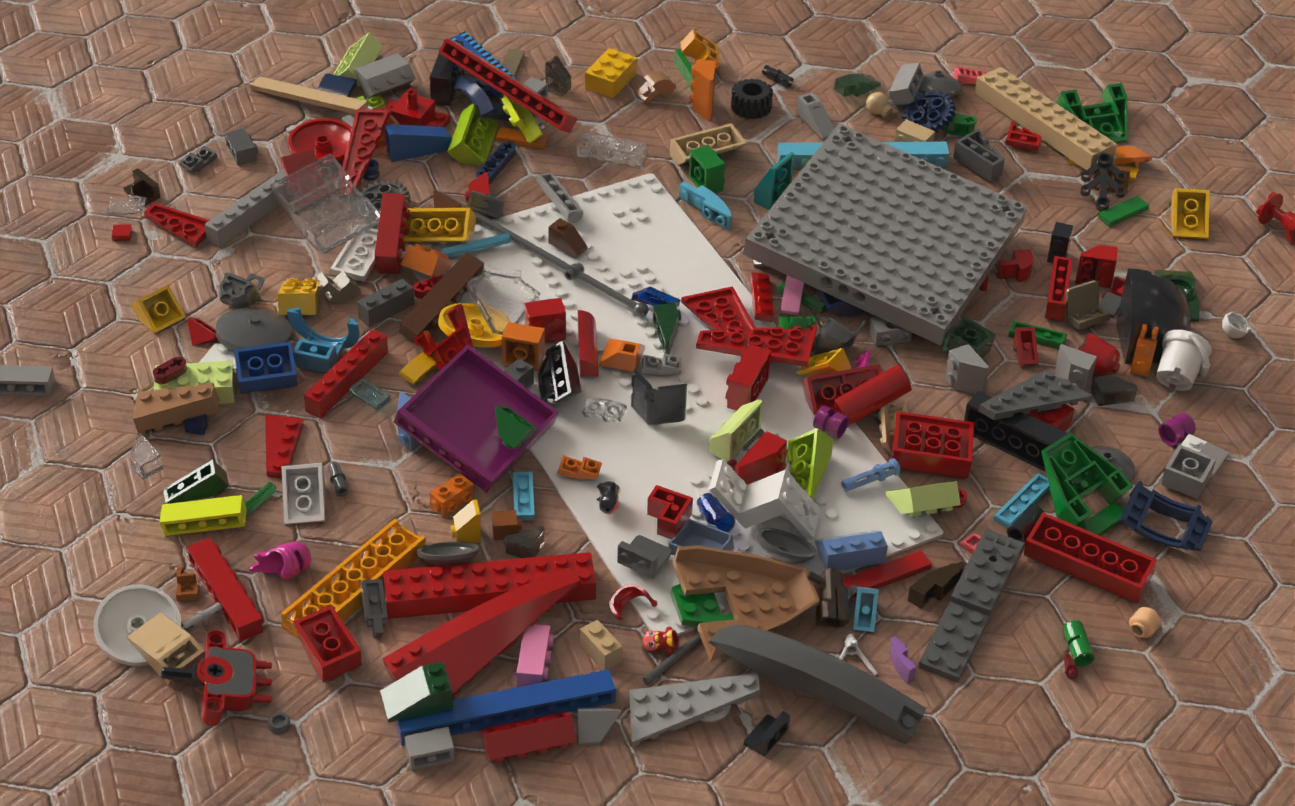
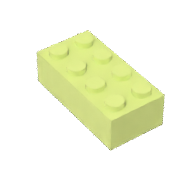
M233 360L187 363L186 373L166 384H157L154 381V390L214 383L219 404L235 403Z

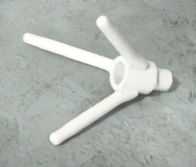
M848 634L845 640V647L839 659L843 660L847 654H857L873 675L877 676L878 673L858 647L857 639L854 638L853 634Z

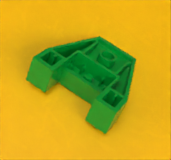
M1123 83L1107 85L1101 96L1104 103L1082 106L1076 89L1060 92L1056 104L1113 142H1127V94Z
M1071 432L1041 451L1056 516L1058 519L1075 526L1080 525L1093 514L1082 499L1094 491L1098 490L1110 505L1122 498L1134 487L1120 469Z

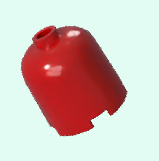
M1091 332L1084 339L1087 343L1083 349L1079 347L1078 350L1097 356L1093 376L1105 379L1112 373L1116 374L1121 366L1119 364L1120 353L1114 346Z

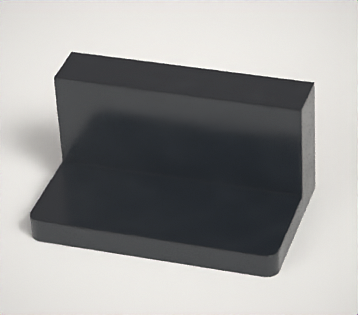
M784 711L777 718L767 714L746 737L744 745L765 757L788 731L790 715Z

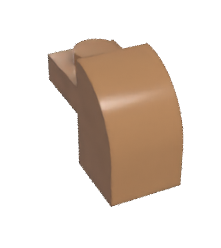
M654 71L644 77L647 81L636 93L648 104L658 93L667 98L677 86L663 72Z

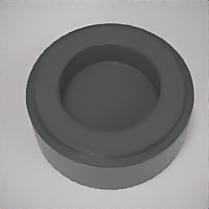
M283 712L272 714L268 719L269 730L274 734L286 733L291 727L290 717Z

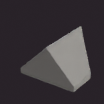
M601 707L578 708L579 745H601L602 739L622 710Z

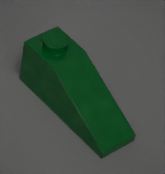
M675 303L653 305V322L665 354L670 353L678 331V322L681 321V312L677 310Z
M211 460L164 488L165 503H180L213 496L229 487L227 473L214 460Z

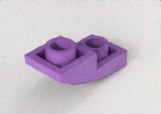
M894 636L891 638L890 657L898 674L909 684L914 681L916 666L912 660L907 658L909 650L907 646Z

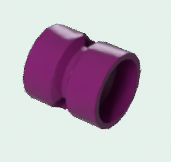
M825 405L817 411L813 420L814 428H818L823 432L827 431L828 435L836 439H840L849 424L848 416L839 412L835 413V410Z
M1184 412L1163 422L1158 428L1160 438L1169 446L1178 444L1188 434L1193 435L1196 430L1194 420Z

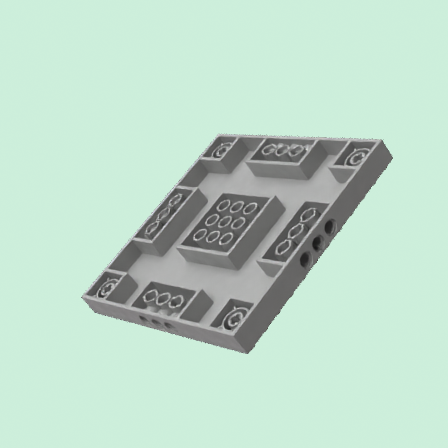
M838 124L746 238L743 255L941 345L1023 224L1029 206L848 128L845 125Z

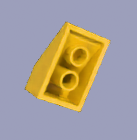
M1174 188L1171 200L1172 237L1209 238L1210 190Z

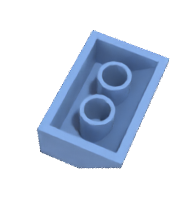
M873 530L815 540L825 569L843 570L885 563L888 545L882 531Z

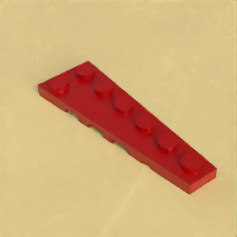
M356 109L336 190L337 197H355L390 117L389 110Z

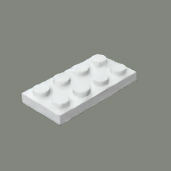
M358 225L330 268L331 275L338 276L344 271L354 280L365 282L376 264L374 255L378 230Z

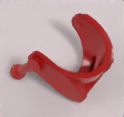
M631 584L621 587L612 595L610 609L620 621L623 620L621 612L624 606L633 598L644 596L650 601L652 607H656L658 603L656 600H653L646 590Z

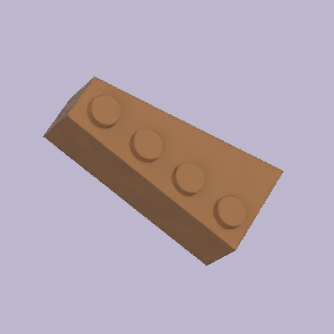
M214 383L137 392L133 421L139 436L146 434V431L155 428V431L163 429L164 425L171 423L178 425L189 418L196 420L218 413L219 398Z

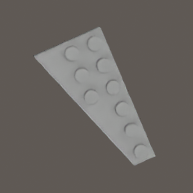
M758 673L629 690L633 747L640 745V742L645 739L651 738L653 740L658 738L660 733L667 730L675 731L704 719V715L715 712V714L721 712L723 707L731 704L738 705L760 696Z

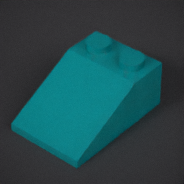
M793 152L771 167L755 187L754 203L770 210L791 184L794 164Z

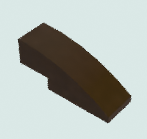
M965 563L950 564L926 574L910 586L908 601L920 609L933 597L940 601L958 583L964 572Z

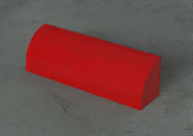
M578 310L580 377H599L596 320L591 313Z
M897 364L834 400L836 412L848 416V426L909 393L912 389L907 375Z

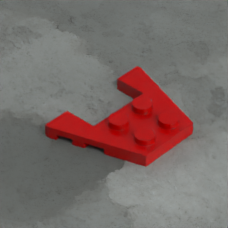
M462 304L456 305L447 312L455 331L437 346L429 331L421 333L414 339L417 345H421L424 348L423 352L436 361L435 365L440 370L467 344L474 349Z

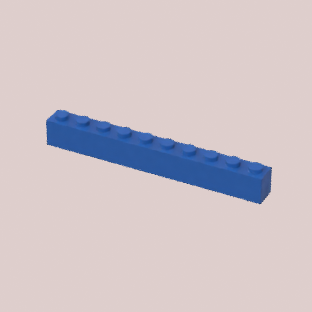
M608 669L453 700L454 710L396 721L401 746H404V736L432 731L438 728L448 727L450 735L453 736L563 711L567 713L577 711L578 708H591L616 703V688Z

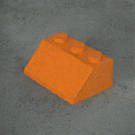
M696 59L695 66H692L691 76H694V80H691V90H694V93H691L690 103H693V110L707 121H711L714 104L716 61Z

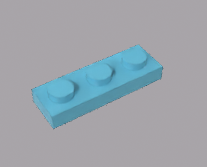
M513 472L514 510H516L517 518H521V521L535 520L533 472Z

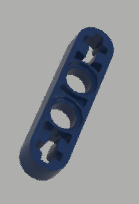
M509 141L503 142L477 171L476 178L488 172L490 184L515 156L516 145Z

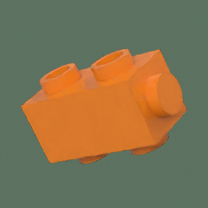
M461 473L450 478L447 482L430 492L429 504L434 512H438L442 517L454 512L458 507L474 498L473 483Z

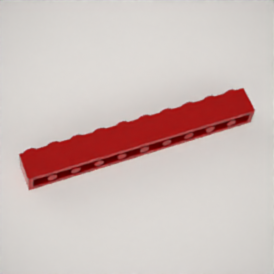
M445 39L438 53L554 127L571 133L578 120L577 117L458 42Z

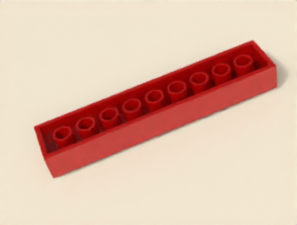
M591 552L384 571L387 619L467 612L499 595L568 567L572 569L581 583L566 597L555 603L595 600L596 579Z

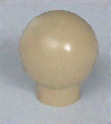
M881 92L870 94L866 100L868 111L874 115H881L886 118L893 110L889 105L888 98Z

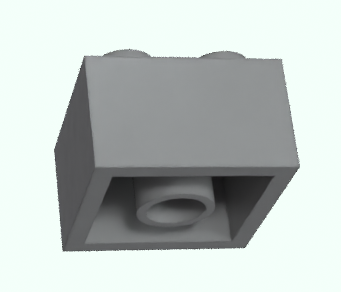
M1179 444L1165 468L1161 485L1199 499L1212 476L1216 458Z

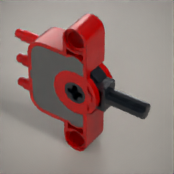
M212 630L207 633L203 660L199 664H193L192 669L162 667L161 670L162 679L190 681L191 687L195 688L202 695L201 719L208 726H216L221 722L223 710L245 711L251 707L252 702H272V696L255 694L256 686L272 685L271 679L256 677V669H271L272 663L256 660L255 655L249 650L226 647V635L219 630Z

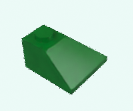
M497 406L495 408L499 437L504 440L502 443L509 449L520 448L537 431L536 427L508 406Z

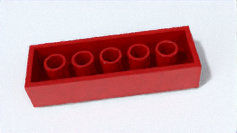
M1042 512L1027 537L1024 549V556L1136 603L1140 601L1152 579L1157 562L1155 558Z

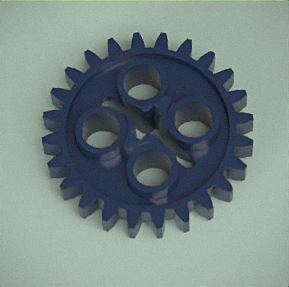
M935 90L931 94L926 91L925 95L920 93L919 98L915 96L914 101L909 103L910 105H905L906 110L902 111L904 114L902 115L903 122L909 120L938 133V129L945 130L944 125L949 126L948 121H953L952 116H956L955 103L951 96H947L946 92L942 94L941 91L936 94Z

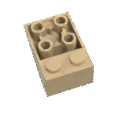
M161 612L127 636L129 642L160 677L162 667L191 669L193 664H197L202 660L205 652L188 632ZM163 679L167 685H170L172 682L175 681Z

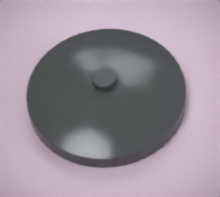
M252 307L234 309L223 314L216 323L217 339L221 344L233 351L239 348L284 343L291 340L292 328L288 320L278 313L267 309Z

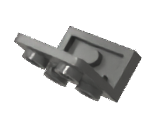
M637 535L630 544L624 541L620 542L618 545L617 563L654 578L672 555V549L644 536Z

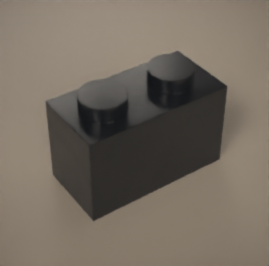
M1060 222L1055 223L1047 262L1053 263L1054 256L1067 258L1073 225Z

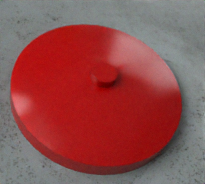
M314 119L304 122L290 133L288 138L289 151L291 154H296L314 149L319 165L341 162L345 157L352 127L335 119Z

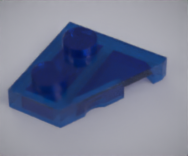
M651 286L633 292L631 298L633 301L649 305L675 303L676 308L679 307L681 301Z

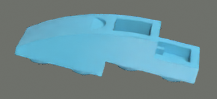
M685 181L680 184V199L702 210L701 216L727 230L731 229L732 215L721 198L703 185L696 188Z

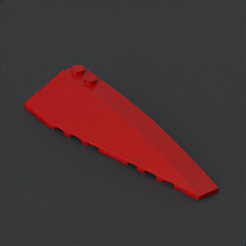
M568 567L499 595L451 619L382 658L386 671L392 681L396 682L423 665L444 662L453 697L461 690V686L466 682L472 681L480 669H485L491 664L490 660L496 655L500 656L524 634V630L527 627L533 626L538 622V618L545 611L548 613L553 608L555 602L566 597L581 581L572 569Z

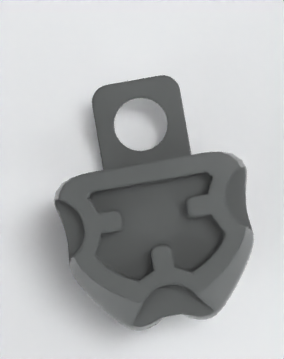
M225 273L222 282L219 283L218 293L221 303L239 309L248 308L254 302L261 299L258 292L265 280L263 277L255 274H250L245 279L232 273ZM257 279L259 281L258 285L255 287L251 280Z
M829 317L816 339V350L826 353L843 348L845 351L854 344L866 321L862 322L855 333L840 322Z

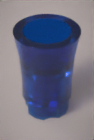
M705 493L698 498L697 506L707 525H715L719 530L727 533L733 529L735 517L724 508L716 497L711 493Z

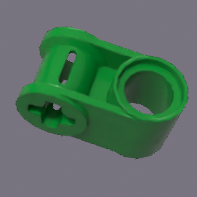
M955 113L956 116H952L953 121H948L950 125H944L946 133L966 136L976 130L977 118Z

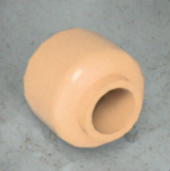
M1148 607L1139 608L1129 620L1131 632L1139 638L1151 637L1161 625L1158 613Z

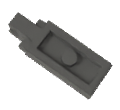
M382 579L361 580L360 587L365 622H367V627H372L373 638L382 637L384 633L383 626H386L388 618Z

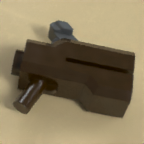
M834 568L825 569L820 576L810 571L807 578L819 585L820 604L816 607V623L823 626L829 625L834 628H843L849 622L848 600L857 592L856 585L848 589L843 584L842 572Z

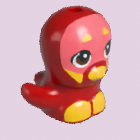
M668 626L665 632H646L642 643L648 652L654 653L665 649L666 655L669 657L673 654L674 650L678 649L679 639L677 632Z

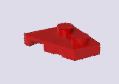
M1011 121L1005 145L1038 151L1042 136L1031 132L1025 127L1022 130L1016 127L1015 122Z

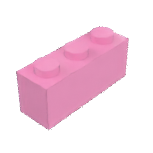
M534 624L524 630L516 672L517 687L543 683L544 680H548L549 667H546V664L551 663L552 652L549 651V647L554 645V635L550 633V626Z

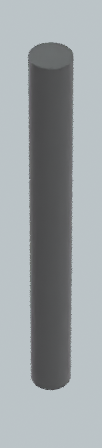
M700 634L695 635L643 678L644 683L649 685L702 641Z

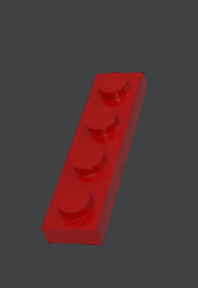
M752 272L750 282L754 319L772 323L774 313L770 277L762 272Z

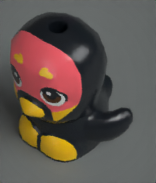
M610 481L599 483L597 488L601 496L596 499L599 501V509L605 514H612L619 505L618 495L620 487L615 482Z

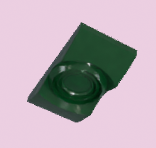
M1155 270L1156 276L1167 278L1182 291L1189 306L1191 322H1199V299L1195 292L1193 273L1191 271Z

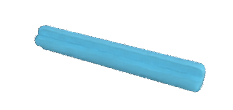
M509 233L443 248L442 253L449 255L448 258L464 255L466 252L472 253L509 244L511 237Z

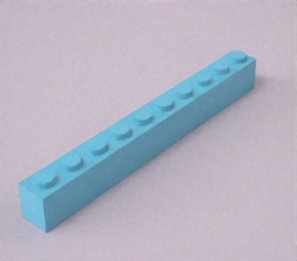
M824 142L778 143V162L793 152V169H803ZM883 142L941 168L948 166L949 151L947 142Z

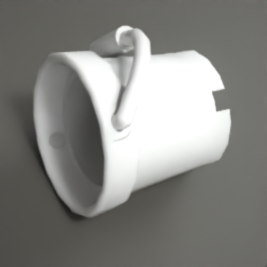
M1186 330L1168 331L1163 337V352L1156 378L1168 388L1172 384L1176 385L1175 390H1190L1196 377L1207 375L1210 367L1209 357L1212 353V347L1206 339L1196 333Z

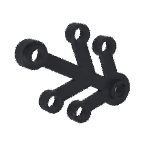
M1101 153L1096 158V164L1081 173V180L1089 183L1081 186L1080 194L1085 197L1089 196L1091 190L1100 184L1096 209L1100 212L1104 211L1110 206V200L1107 198V184L1115 191L1116 197L1123 198L1126 195V189L1118 183H1124L1127 175L1113 165V158L1110 154ZM1100 170V175L1090 181L1092 174ZM1108 170L1116 176V182L1107 174Z

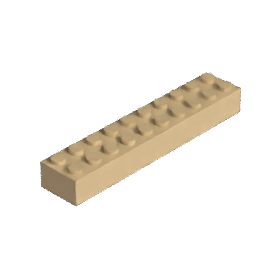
M999 67L977 77L975 89L977 96L1021 126L1042 136L1041 139L1084 169L1088 170L1096 164V158L1101 153L1110 154L1114 161L1117 145L1115 142L1004 68Z

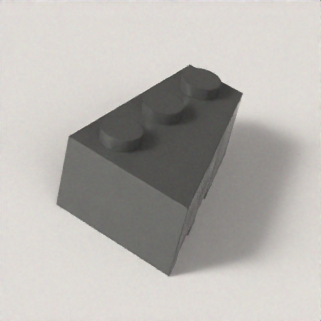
M979 129L955 142L954 159L990 182L1002 176L1005 159L995 147L990 146L989 140L981 135Z

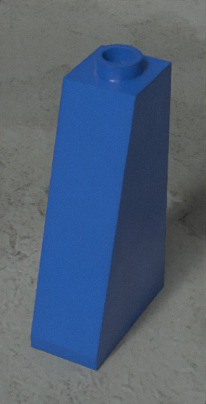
M385 125L386 149L391 162L448 151L452 140L451 134L447 133L445 127Z

